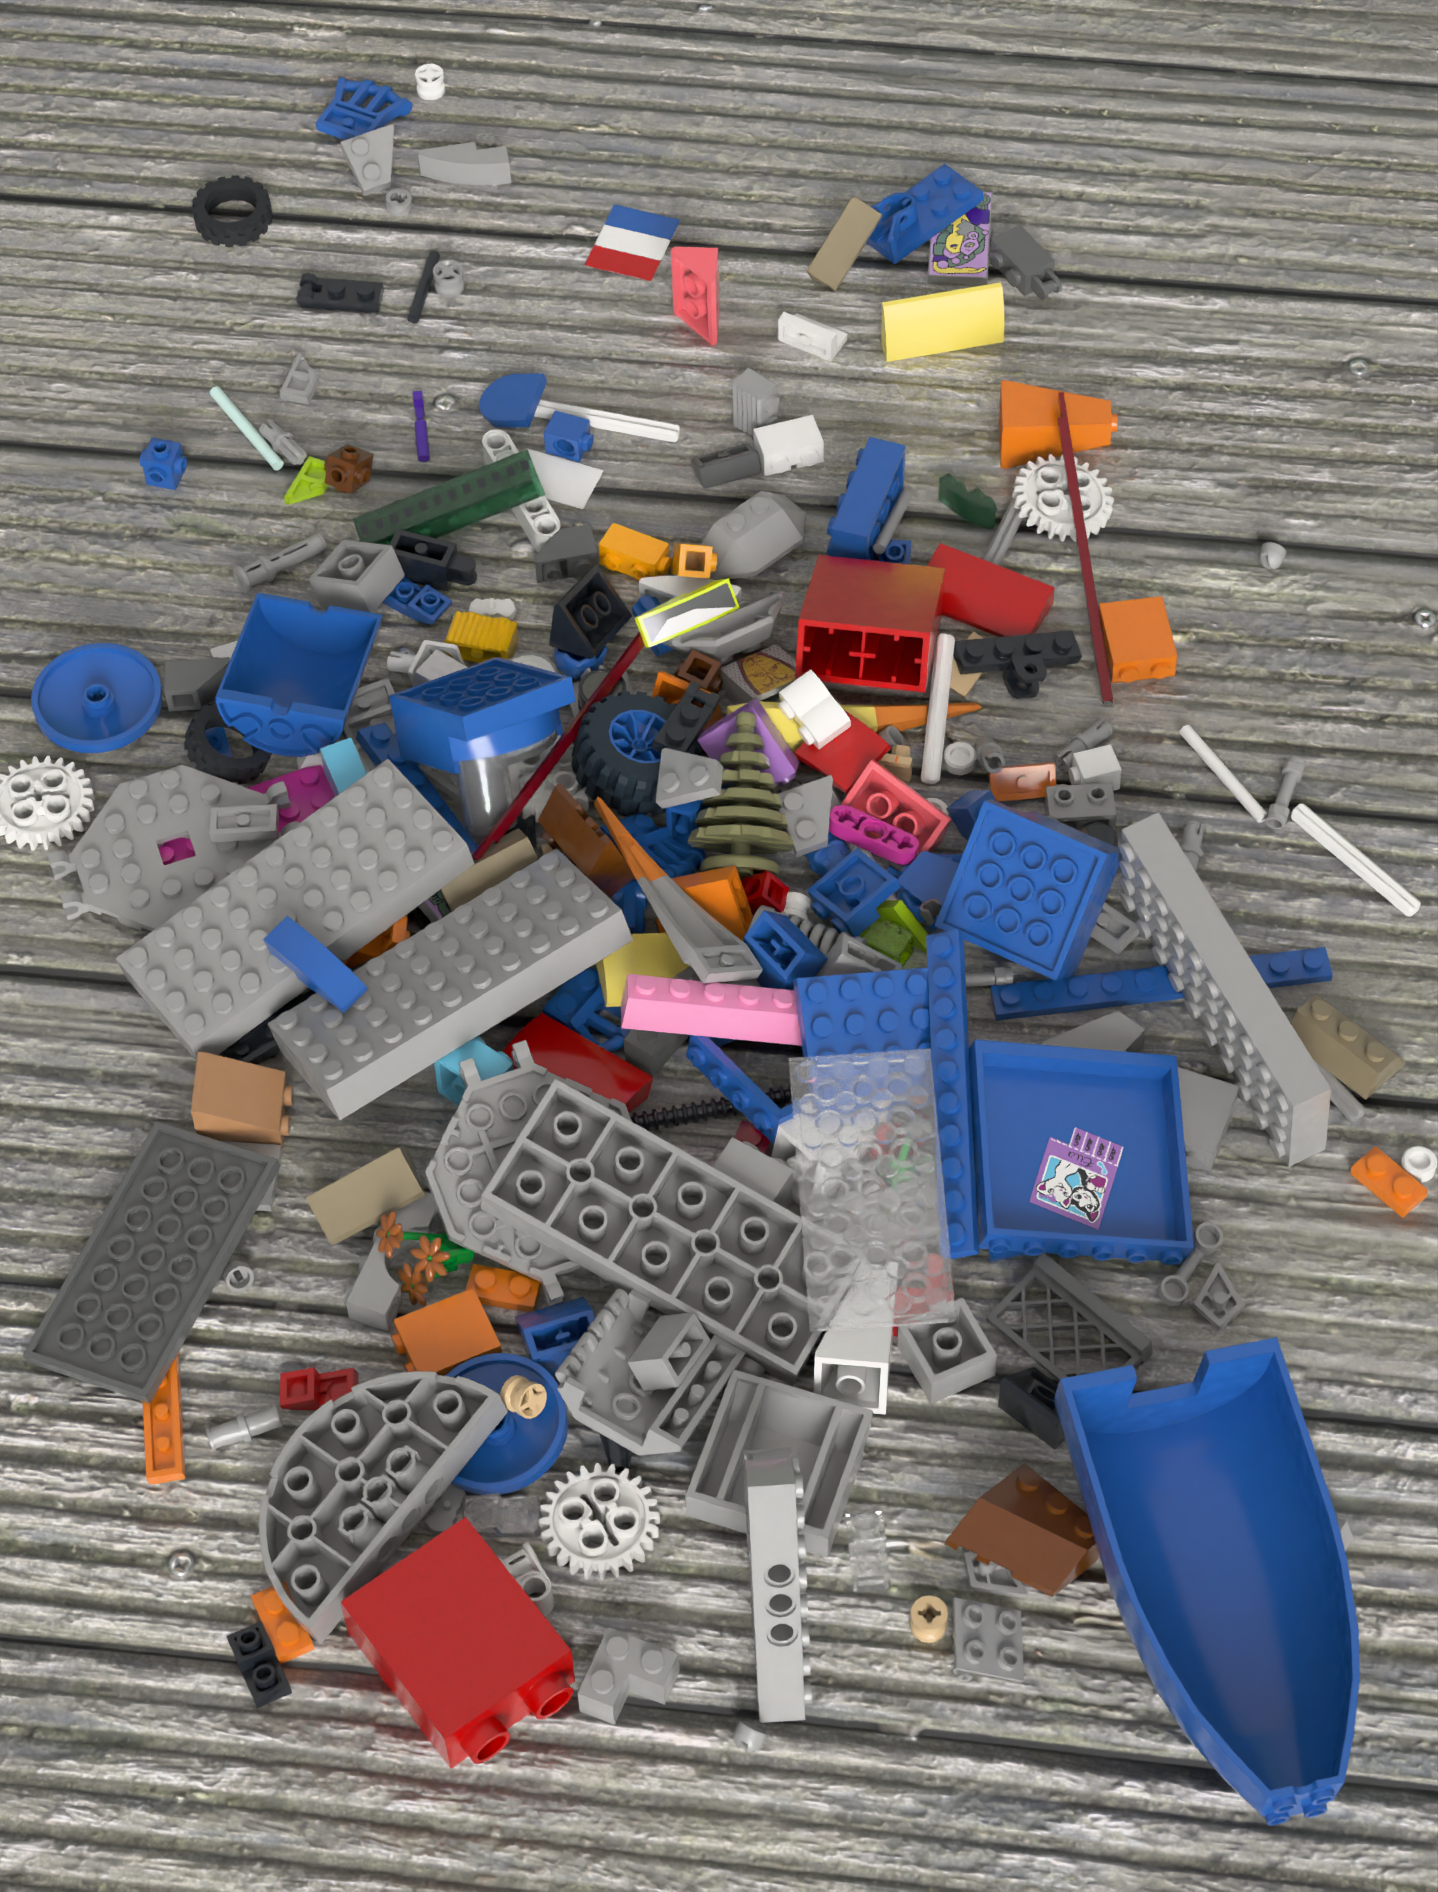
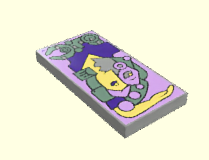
M983 192L984 200L930 239L928 283L987 285L993 192Z

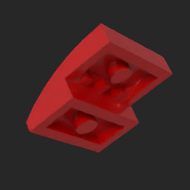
M845 711L851 720V727L820 749L813 743L807 745L804 741L794 753L799 761L821 773L823 778L831 775L833 786L848 795L872 759L879 762L891 747L867 725Z

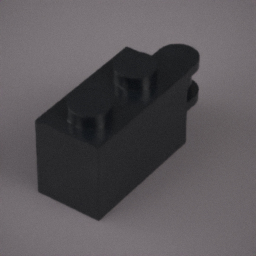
M397 529L390 545H392L403 569L404 577L410 581L422 585L428 584L433 588L449 591L452 582L469 586L477 581L475 560L471 557L459 555L456 543Z

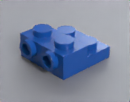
M856 848L811 886L807 892L813 901V904L810 905L811 909L822 921L829 917L832 927L837 930L838 934L847 932L851 936L856 937L880 917L876 908L901 886L897 878Z

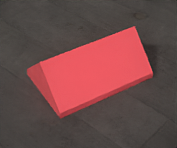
M674 247L671 249L673 313L714 346L718 341L720 318L718 248Z
M874 759L869 762L841 803V805L851 806L914 835L919 842L917 856L922 851L932 853L943 841L951 822L949 816ZM868 831L865 833L867 837L872 839H878L882 837L879 833L874 831Z

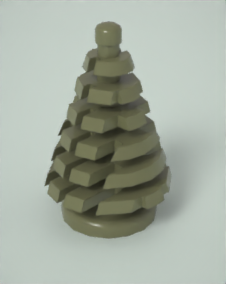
M741 712L736 716L738 731L737 733L730 734L725 744L728 748L735 749L736 751L723 753L719 759V763L723 768L729 769L723 770L721 788H727V790L721 789L720 795L703 800L704 806H709L710 808L701 810L698 813L695 823L701 827L691 831L688 844L707 851L730 854L710 856L703 859L700 864V872L735 865L740 880L765 871H769L779 878L780 867L777 862L772 859L751 855L787 852L794 848L792 836L783 831L788 828L785 814H780V812L776 811L782 808L779 795L772 794L769 791L776 787L774 777L770 773H760L761 770L769 769L771 766L765 754L754 752V750L764 749L763 747H765L762 737L754 734L756 716L752 712Z

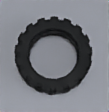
M231 175V178L223 176L217 178L218 181H209L205 184L204 189L200 188L197 191V198L194 197L192 201V212L196 230L198 233H201L204 240H211L212 244L220 246V244H224L225 247H233V245L237 244L244 246L251 240L253 242L257 241L260 238L259 235L265 234L268 231V225L272 223V208L268 191L266 189L263 190V185L260 182H253L252 178L245 177L243 179L238 175ZM231 200L248 202L255 207L251 215L236 222H221L209 215L213 208Z
M216 701L212 702L210 706L207 704L203 705L199 712L196 711L184 736L186 738L184 748L188 750L187 756L190 762H195V768L199 771L232 783L237 782L238 785L246 784L249 779L251 781L256 780L259 774L264 772L272 753L263 751L251 745L253 755L242 759L231 758L219 753L207 740L205 735L207 729L223 727L234 730L243 737L244 734L233 725L228 727L218 711Z

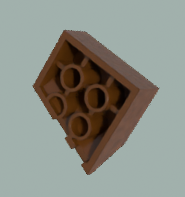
M561 783L557 784L538 819L545 829L540 835L553 850L559 846L564 852L563 855L610 898L635 878V876L609 837L601 831L591 817H588L584 809Z
M1025 1463L979 1497L945 1542V1545L955 1550L961 1546L977 1554L976 1560L986 1565H989L992 1561L1010 1570L1012 1578L1051 1597L1055 1596L1097 1562L1100 1556L1087 1513Z

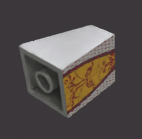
M776 644L722 667L721 675L728 699L732 705L745 704L755 698L763 702H781L779 692L797 680L795 678L796 660Z

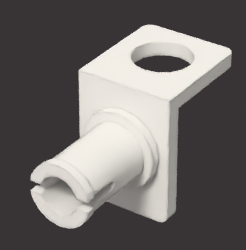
M424 640L416 655L391 651L390 656L387 658V669L391 672L408 673L412 683L415 671L436 649L450 653L455 660L462 664L464 662L457 645Z

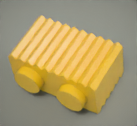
M456 611L445 643L457 645L461 657L465 661L481 663L495 657L510 659L513 657L518 644L517 623L515 621L511 622L504 617L491 618L490 616H480L475 612L461 613ZM446 652V655L453 658L450 653Z

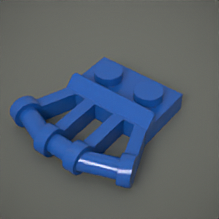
M339 77L334 99L316 121L317 131L347 140L382 128L386 123L399 115H408L412 110V102L407 98L398 96L390 86L383 85L381 87L375 85V82L369 79L365 81H348L346 77ZM354 92L348 102H344L346 93ZM374 96L366 108L360 107L367 97ZM384 103L391 104L390 106H388L387 108L383 109L378 113V111L381 109Z
M635 814L619 820L644 851L670 878L695 874L696 868H699L701 861L706 858V853L703 849L688 848L673 840L669 836L667 827L658 828L653 820L646 815ZM606 825L600 826L601 831L609 837L622 855Z
M591 967L566 981L542 1009L543 1014L611 1053L624 1047L623 1039L632 1030L622 1028L621 1026L618 1027L599 1016L600 1012L604 1009L621 1019V1006L606 1007L598 971ZM588 1026L593 1027L610 1039L600 1044L587 1030Z

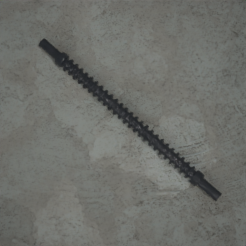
M807 1081L799 1082L797 1087L789 1084L788 1089H783L782 1086H779L778 1091L769 1088V1092L765 1094L776 1105L781 1104L782 1107H785L787 1102L792 1104L809 1096ZM722 1096L718 1102L711 1098L710 1103H705L704 1100H701L700 1105L691 1102L689 1107H686L683 1103L679 1109L672 1105L671 1110H666L665 1107H662L661 1112L652 1109L650 1114H647L644 1110L640 1116L633 1112L630 1118L633 1123L649 1131L650 1127H655L656 1130H659L660 1125L669 1128L670 1123H674L677 1127L681 1121H684L685 1125H688L689 1120H694L695 1123H698L699 1118L708 1121L709 1116L717 1119L720 1114L724 1118L728 1116V1113H733L736 1116L739 1110L733 1106L729 1099L725 1100Z

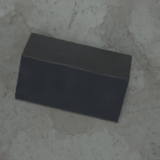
M598 564L592 566L554 606L549 646L592 659L632 617V614Z

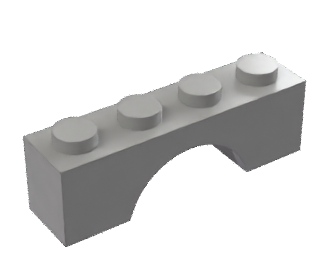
M425 1192V1196L396 1211L395 1224L400 1223L402 1230L406 1232L436 1234L442 1220L432 1194ZM379 1225L376 1231L382 1228V1225ZM375 1231L373 1247L369 1255L365 1254L362 1257L358 1269L359 1276L355 1284L350 1283L347 1287L344 1303L347 1306L349 1319L389 1332L394 1322L393 1320L396 1318L403 1303L400 1285L389 1275V1268L401 1252L410 1247L420 1245V1240L402 1239L400 1247H393L392 1257L388 1258L385 1251H378L379 1242L382 1238L378 1237Z

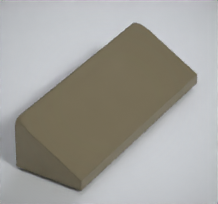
M852 196L807 269L811 279L837 291L882 218V214L860 199Z

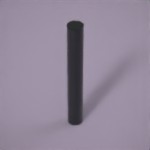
M430 251L407 317L410 323L416 324L419 322L434 277L433 268L440 259V254L436 251Z

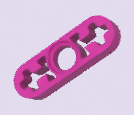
M838 805L831 809L829 831L834 836L898 865H908L915 860L919 842L914 835L848 805ZM868 831H874L879 833L882 837L878 839H872L867 837L865 833Z

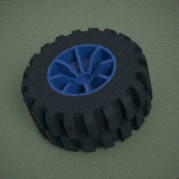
M630 691L618 693L617 697L613 694L601 699V702L594 703L588 709V713L584 714L572 750L573 758L571 764L572 770L576 774L577 782L581 788L586 787L585 793L593 801L599 797L609 809L618 810L617 814L627 816L628 813L646 816L647 813H651L652 816L665 812L666 808L662 809L656 803L661 753L651 747L655 737L677 705L674 703L670 705L664 702L665 698L658 695L654 698L647 696V692L638 691L636 694H630ZM696 739L687 753L701 756L702 746Z

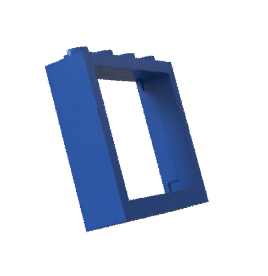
M690 1035L686 1057L692 1062V1065L697 1067L710 1080L711 1084L716 1089H719L732 1102L733 1106L741 1111L772 1144L775 1143L779 1124L811 1110L809 1096L780 1109L719 1048L737 1039Z

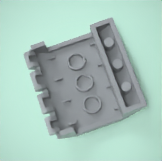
M616 1289L604 1305L605 1309L599 1312L588 1327V1332L582 1335L571 1350V1355L566 1357L555 1372V1376L560 1383L557 1390L577 1421L635 1454L650 1455L680 1452L730 1379L733 1369L736 1370L745 1357L746 1352L714 1335L679 1387L668 1390L644 1391L627 1362L655 1324L653 1321L645 1318L652 1299L632 1289L629 1295L623 1289Z

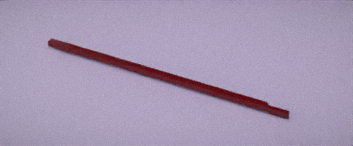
M1059 392L1058 403L1061 418H1058L1057 423L1102 705L1104 701H1111L1113 704L1064 392Z
M638 632L472 855L473 861L479 860L491 844L500 841L577 737L584 714L588 713V709L594 703L601 702V699L610 693L642 650L644 642L640 632Z

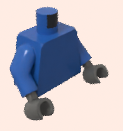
M922 851L911 864L898 865L891 862L887 871L897 878L901 886L896 891V900H902L918 922H923L934 931L938 929V927H935V923L963 853L933 854L928 851Z

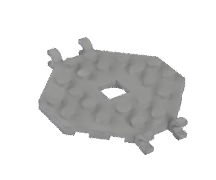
M180 765L119 784L72 853L67 854L63 851H56L47 854L55 880L77 871L84 891L83 894L73 891L59 894L67 919L70 920L80 916L82 913L91 911L99 915L105 913L116 917L120 923L141 931L144 928L150 931L155 930L277 840L211 842L209 836L210 808L277 804L279 810L289 808L291 804L284 781L272 785L267 790V793L262 794L191 767ZM291 822L284 826L281 832L278 833V839L297 826L299 822ZM180 837L191 840L196 856L168 865L163 864L158 848L164 842Z
M524 1040L512 1046L514 1050L512 1051V1056L518 1069L481 1081L473 1058L459 1063L461 1068L459 1073L467 1088L454 1116H452L433 1159H431L425 1171V1178L449 1241L540 1281L548 1306L563 1303L564 1293L557 1276L583 1267L482 1210L481 1195L554 1079L561 1081L631 1122L632 1120L624 1103L613 1098L610 1100L592 1092L593 1089L569 1078L565 1080L547 1072L546 1068L535 1064L528 1044ZM598 1276L603 1289L614 1285Z

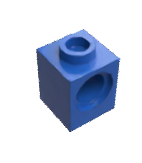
M556 410L544 431L545 453L580 462L585 451H590L594 440V435L590 432L589 419Z

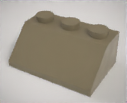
M1317 994L1296 1010L1291 1021V1025L1313 1060L1365 1100L1406 1063L1405 1060Z

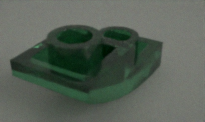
M950 473L939 478L938 499L945 506L975 525L989 530L995 527L997 507L990 496H986L978 487L968 492L965 485L960 481L957 482Z

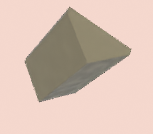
M518 828L504 835L498 843L491 844L479 860H473L474 865L441 888L439 892L449 910L453 912L457 907L468 903L481 895L485 890L496 886L511 877L515 872L524 869L539 859L529 838Z
M402 1145L306 1197V1200L327 1239L333 1246L378 1222L383 1214L389 1216L392 1211L396 1212L425 1196V1192L406 1145Z

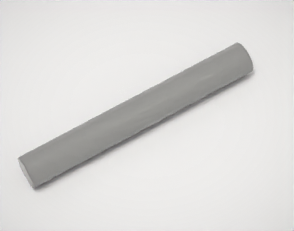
M904 490L899 494L873 545L875 553L883 554L912 498L910 492Z

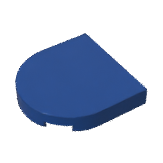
M544 373L510 374L491 383L483 392L479 402V408L483 417L495 427H530L548 381Z

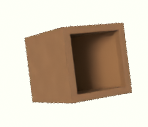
M198 1052L191 1104V1115L196 1134L219 1141L281 1145L283 1149L284 1136H289L291 1132V1117L287 1115V1106H293L294 1087L293 1085H288L285 1071L206 1052Z

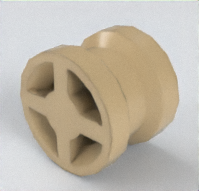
M515 1375L504 1383L500 1397L507 1410L517 1412V1414L524 1418L532 1419L537 1417L545 1407L547 1392L541 1384L531 1382L521 1375Z
M928 1595L917 1599L912 1605L910 1612L911 1632L915 1638L922 1642H936L945 1635L947 1630V1606L941 1599L935 1596Z

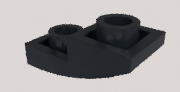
M261 1621L226 1636L257 1708L292 1693L290 1684Z

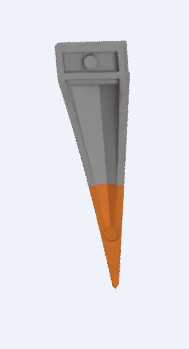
M597 797L594 806L682 961L693 967L702 983L757 979L763 969L747 944L727 930L689 897L644 851L604 801Z

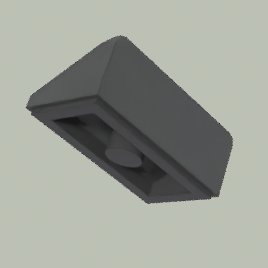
M748 443L692 458L691 460L701 485L706 489L761 473L758 452Z

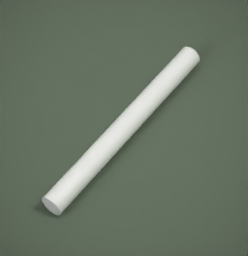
M1190 725L1182 727L1179 732L1180 735L1258 823L1264 821L1268 813Z

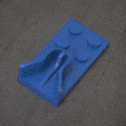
M943 164L906 192L892 194L883 198L879 203L870 206L882 214V218L866 243L895 265L984 200L983 191L952 168Z

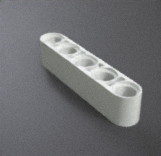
M490 430L482 438L485 465L490 474L499 472L501 481L496 482L533 547L539 553L558 530L561 529L560 520L530 470L523 471L520 462L524 460L510 436L503 430ZM513 465L516 475L508 477L505 468Z

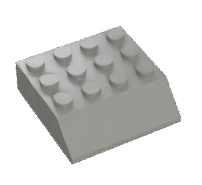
M733 1369L685 1495L686 1516L747 1534L743 1451L790 1447L792 1454H798L799 1472L802 1474L804 1498H802L801 1504L804 1507L805 1528H803L802 1535H805L806 1552L828 1558L862 1462L873 1410Z

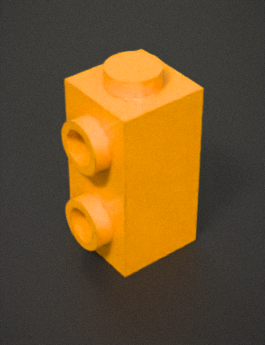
M614 522L598 544L600 565L605 566L609 570L632 576L638 581L646 577L666 576L672 565L669 543Z
M674 542L671 574L710 579V572L716 571L717 553L712 552V546Z

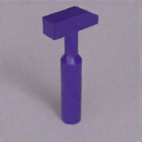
M414 391L413 402L416 416L414 425L417 458L419 462H427L430 460L427 422L424 420L422 391Z

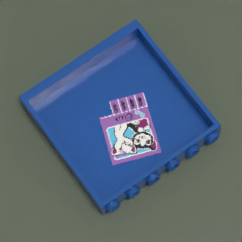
M975 1039L969 1048L979 1249H989L992 1253L1022 1251L1030 1256L1051 1253L1058 1254L1062 1258H1074L1078 1255L1093 1256L1094 1259L1101 1261L1112 1258H1124L1132 1263H1141L1147 1260L1161 1261L1165 1265L1183 1263L1194 1249L1177 1056Z

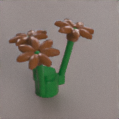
M392 1211L389 1216L383 1214L381 1216L382 1228L376 1231V1235L382 1238L378 1246L379 1252L385 1251L386 1256L391 1258L393 1247L399 1248L402 1239L420 1240L421 1249H411V1254L421 1259L414 1266V1273L406 1262L403 1265V1270H398L397 1274L404 1283L401 1286V1291L404 1293L409 1292L411 1304L415 1305L418 1302L425 1306L427 1304L423 1294L428 1293L427 1283L440 1276H446L449 1272L457 1271L458 1265L470 1263L474 1257V1251L449 1241L446 1233L434 1234L403 1231L400 1223L395 1224V1211ZM423 1270H425L424 1276L420 1273Z

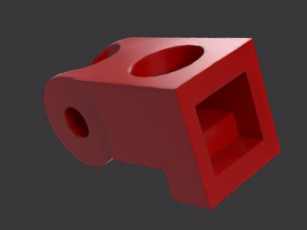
M765 871L741 880L753 916L761 905L774 908L779 913L784 911L789 887L772 873Z

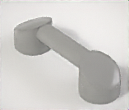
M1205 1222L1200 1224L1194 1231V1249L1183 1261L1176 1274L1164 1278L1157 1289L1158 1296L1164 1303L1170 1306H1180L1188 1296L1189 1286L1187 1282L1202 1258L1212 1255L1223 1241V1233L1216 1224Z

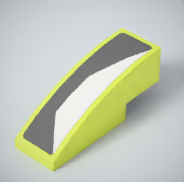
M729 578L714 580L690 593H683L634 619L644 645L648 648L710 623L740 607Z

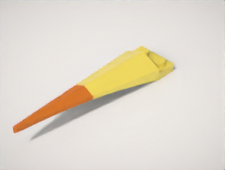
M759 701L794 753L804 742L798 732V729L801 727L794 718L788 720L778 706L780 702ZM976 702L949 703L947 719L977 711L982 707ZM745 704L727 706V715ZM929 704L840 706L875 733L879 734L890 725L895 726L899 731L926 725Z

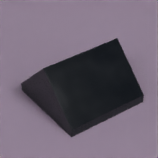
M1035 1367L1003 1377L1000 1382L998 1407L1055 1450L1065 1440L1054 1403L1058 1384Z

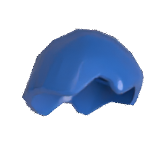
M605 646L592 659L555 648L554 660L558 670L563 675L571 676L574 680H581V675L587 668L595 671L598 670L599 665H603L608 647Z

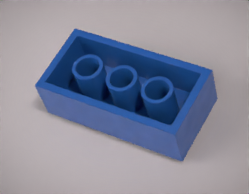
M869 437L865 449H859L856 458L857 468L855 471L851 470L848 475L846 494H840L837 503L838 513L836 517L832 516L828 523L827 535L831 536L827 548L828 556L875 560L877 553L874 552L873 545L899 494L904 489L906 445Z

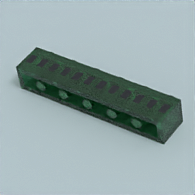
M526 449L353 518L360 542L390 545L397 529L437 539L546 494L529 451Z

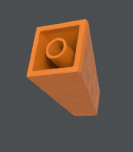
M1007 380L1001 381L998 420L1000 469L1025 465L1029 461L1036 462L1039 456L1046 460L1049 454H1052L1054 458L1063 455L1057 423L1058 418H1061L1058 394L1063 391ZM1064 392L1073 453L1110 445L1111 432H1117V413L1111 412V401Z

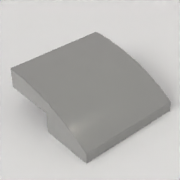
M389 678L357 689L342 731L343 737L345 739L351 737L354 745L358 744L355 738L359 729L386 722L396 736L389 695L395 694Z

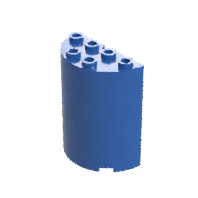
M257 592L215 697L218 711L228 727L233 725L244 734L243 740L263 751L281 756H310L319 753L320 748L334 744L343 731L382 623V615L329 605L327 610L319 611L308 601Z

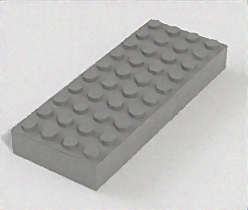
M387 759L115 959L128 981L196 1061L198 1052L219 1055L309 988L297 978L293 970L270 953L263 941L285 917L288 916L343 962L474 865V861L467 843L393 763Z
M1158 812L1122 829V844L1119 845L1122 855V861L1119 862L1122 871V877L1119 880L1123 889V893L1120 894L1121 902L1128 913L1132 911L1137 918L1136 925L1141 936L1144 939H1150L1154 946L1152 947L1154 957L1159 965L1165 964L1170 972L1168 977L1174 990L1183 993L1186 998L1185 1006L1192 1019L1198 1018L1203 1026L1201 1031L1205 1041L1210 1047H1216L1220 1054L1218 1059L1222 1069L1226 1074L1231 1073L1237 1082L1235 1085L1239 1086L1238 1095L1243 1102L1249 1101L1254 1110L1252 1115L1255 1123L1260 1130L1266 1129L1271 1137L1269 1143L1277 1158L1283 1157L1288 1167L1325 1150L1331 1087Z
M555 849L353 971L367 986L368 990L344 1013L315 993L304 1002L280 1014L279 1017L269 1022L268 1026L281 1053L338 1119L342 1120L633 941L622 910L558 849Z
M554 1079L481 1195L482 1210L628 1293L632 1289L652 1299L650 1305L666 1315L695 1312L710 1340L716 1335L745 1351L746 1357L754 1360L766 1372L791 1386L798 1379L861 1271L867 1256L866 1253L557 1079Z

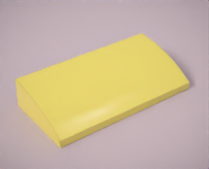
M1001 282L882 302L881 346L886 362L1004 342V301Z
M667 933L631 934L633 941L596 963L606 1007L621 1006L627 974L672 978L689 967V965L682 961Z

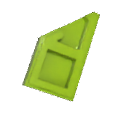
M310 456L307 458L284 496L285 504L291 505L326 492L329 485L324 483L326 475L324 470L325 461Z
M885 900L876 908L879 915L895 934L927 954L926 936L929 934L915 919L902 900Z

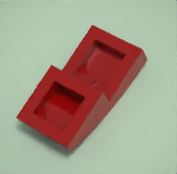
M314 1367L280 1373V1407L289 1410H317L329 1400L334 1402L352 1392L351 1388L359 1384V1374L354 1368L319 1374Z

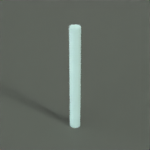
M219 386L213 387L210 390L212 398L274 470L281 469L284 465L282 459Z

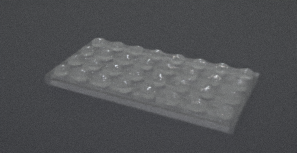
M916 1049L788 1058L810 1332L956 1322L931 1050Z

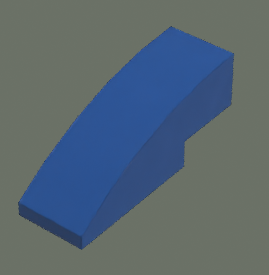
M288 916L263 939L270 953L293 970L301 982L343 1013L368 990L367 986L344 963Z

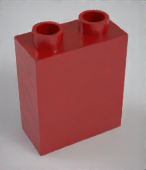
M818 555L799 616L795 678L798 679L809 670H812L823 682L925 693L934 657L936 638L939 635L941 626L945 568Z
M466 1517L340 1601L348 1634L450 1769L467 1757L474 1764L488 1761L497 1755L509 1742L511 1734L507 1729L531 1712L538 1720L552 1716L564 1707L573 1695V1689L570 1685L575 1682L571 1649Z

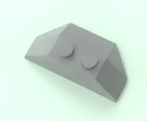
M766 491L758 492L716 521L701 543L712 546V552L717 553L716 571L710 572V579H735L756 576L803 543L806 513L785 495Z
M773 589L739 604V609L701 627L663 642V645L686 655H689L693 649L721 662V665L733 660V654L743 651L744 654L761 648L760 642L770 638L786 598L785 591Z

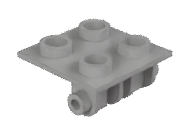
M954 1597L953 1613L951 1614L954 1624L952 1651L955 1654L953 1673L957 1675V1679L959 1681L972 1680V1674L976 1673L1024 1682L1021 1611Z

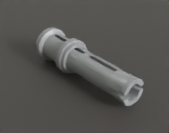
M319 532L315 533L313 536L270 556L259 555L256 561L243 567H233L235 580L244 593L250 592L251 587L265 580L267 582L273 581L277 573L327 551V545Z

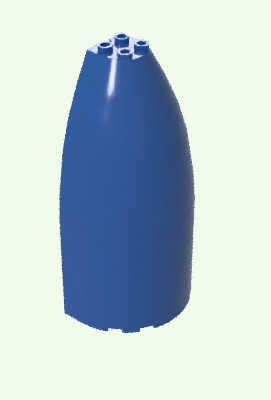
M1277 1337L1205 1351L1193 1382L1132 1394L1137 1381L1133 1365L1060 1379L1054 1398L1055 1408L1107 1582L1124 1626L1158 1695L1192 1744L1219 1775L1262 1817H1265L1267 1825L1282 1824L1288 1821L1290 1816L1304 1813L1306 1818H1310L1327 1812L1326 1803L1336 1798L1335 1796L1345 1782L1354 1736L1360 1682L1359 1629L1348 1560L1337 1516Z

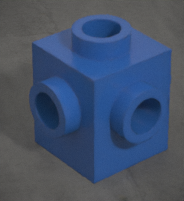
M151 438L147 449H143L140 455V466L143 467L146 484L176 490L187 467V458L183 455L181 443Z

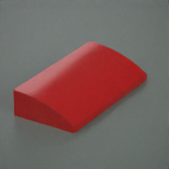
M942 543L939 544L927 565L929 567L945 568L942 615L998 637L1035 634L1054 604L1055 587Z
M543 1013L528 1023L503 1050L513 1061L514 1070L518 1069L512 1056V1051H514L512 1046L515 1043L526 1040L535 1064L546 1068L547 1072L565 1080L569 1078L593 1089L592 1092L610 1100L613 1098L624 1103L628 1113L648 1099L653 1081L651 1075Z

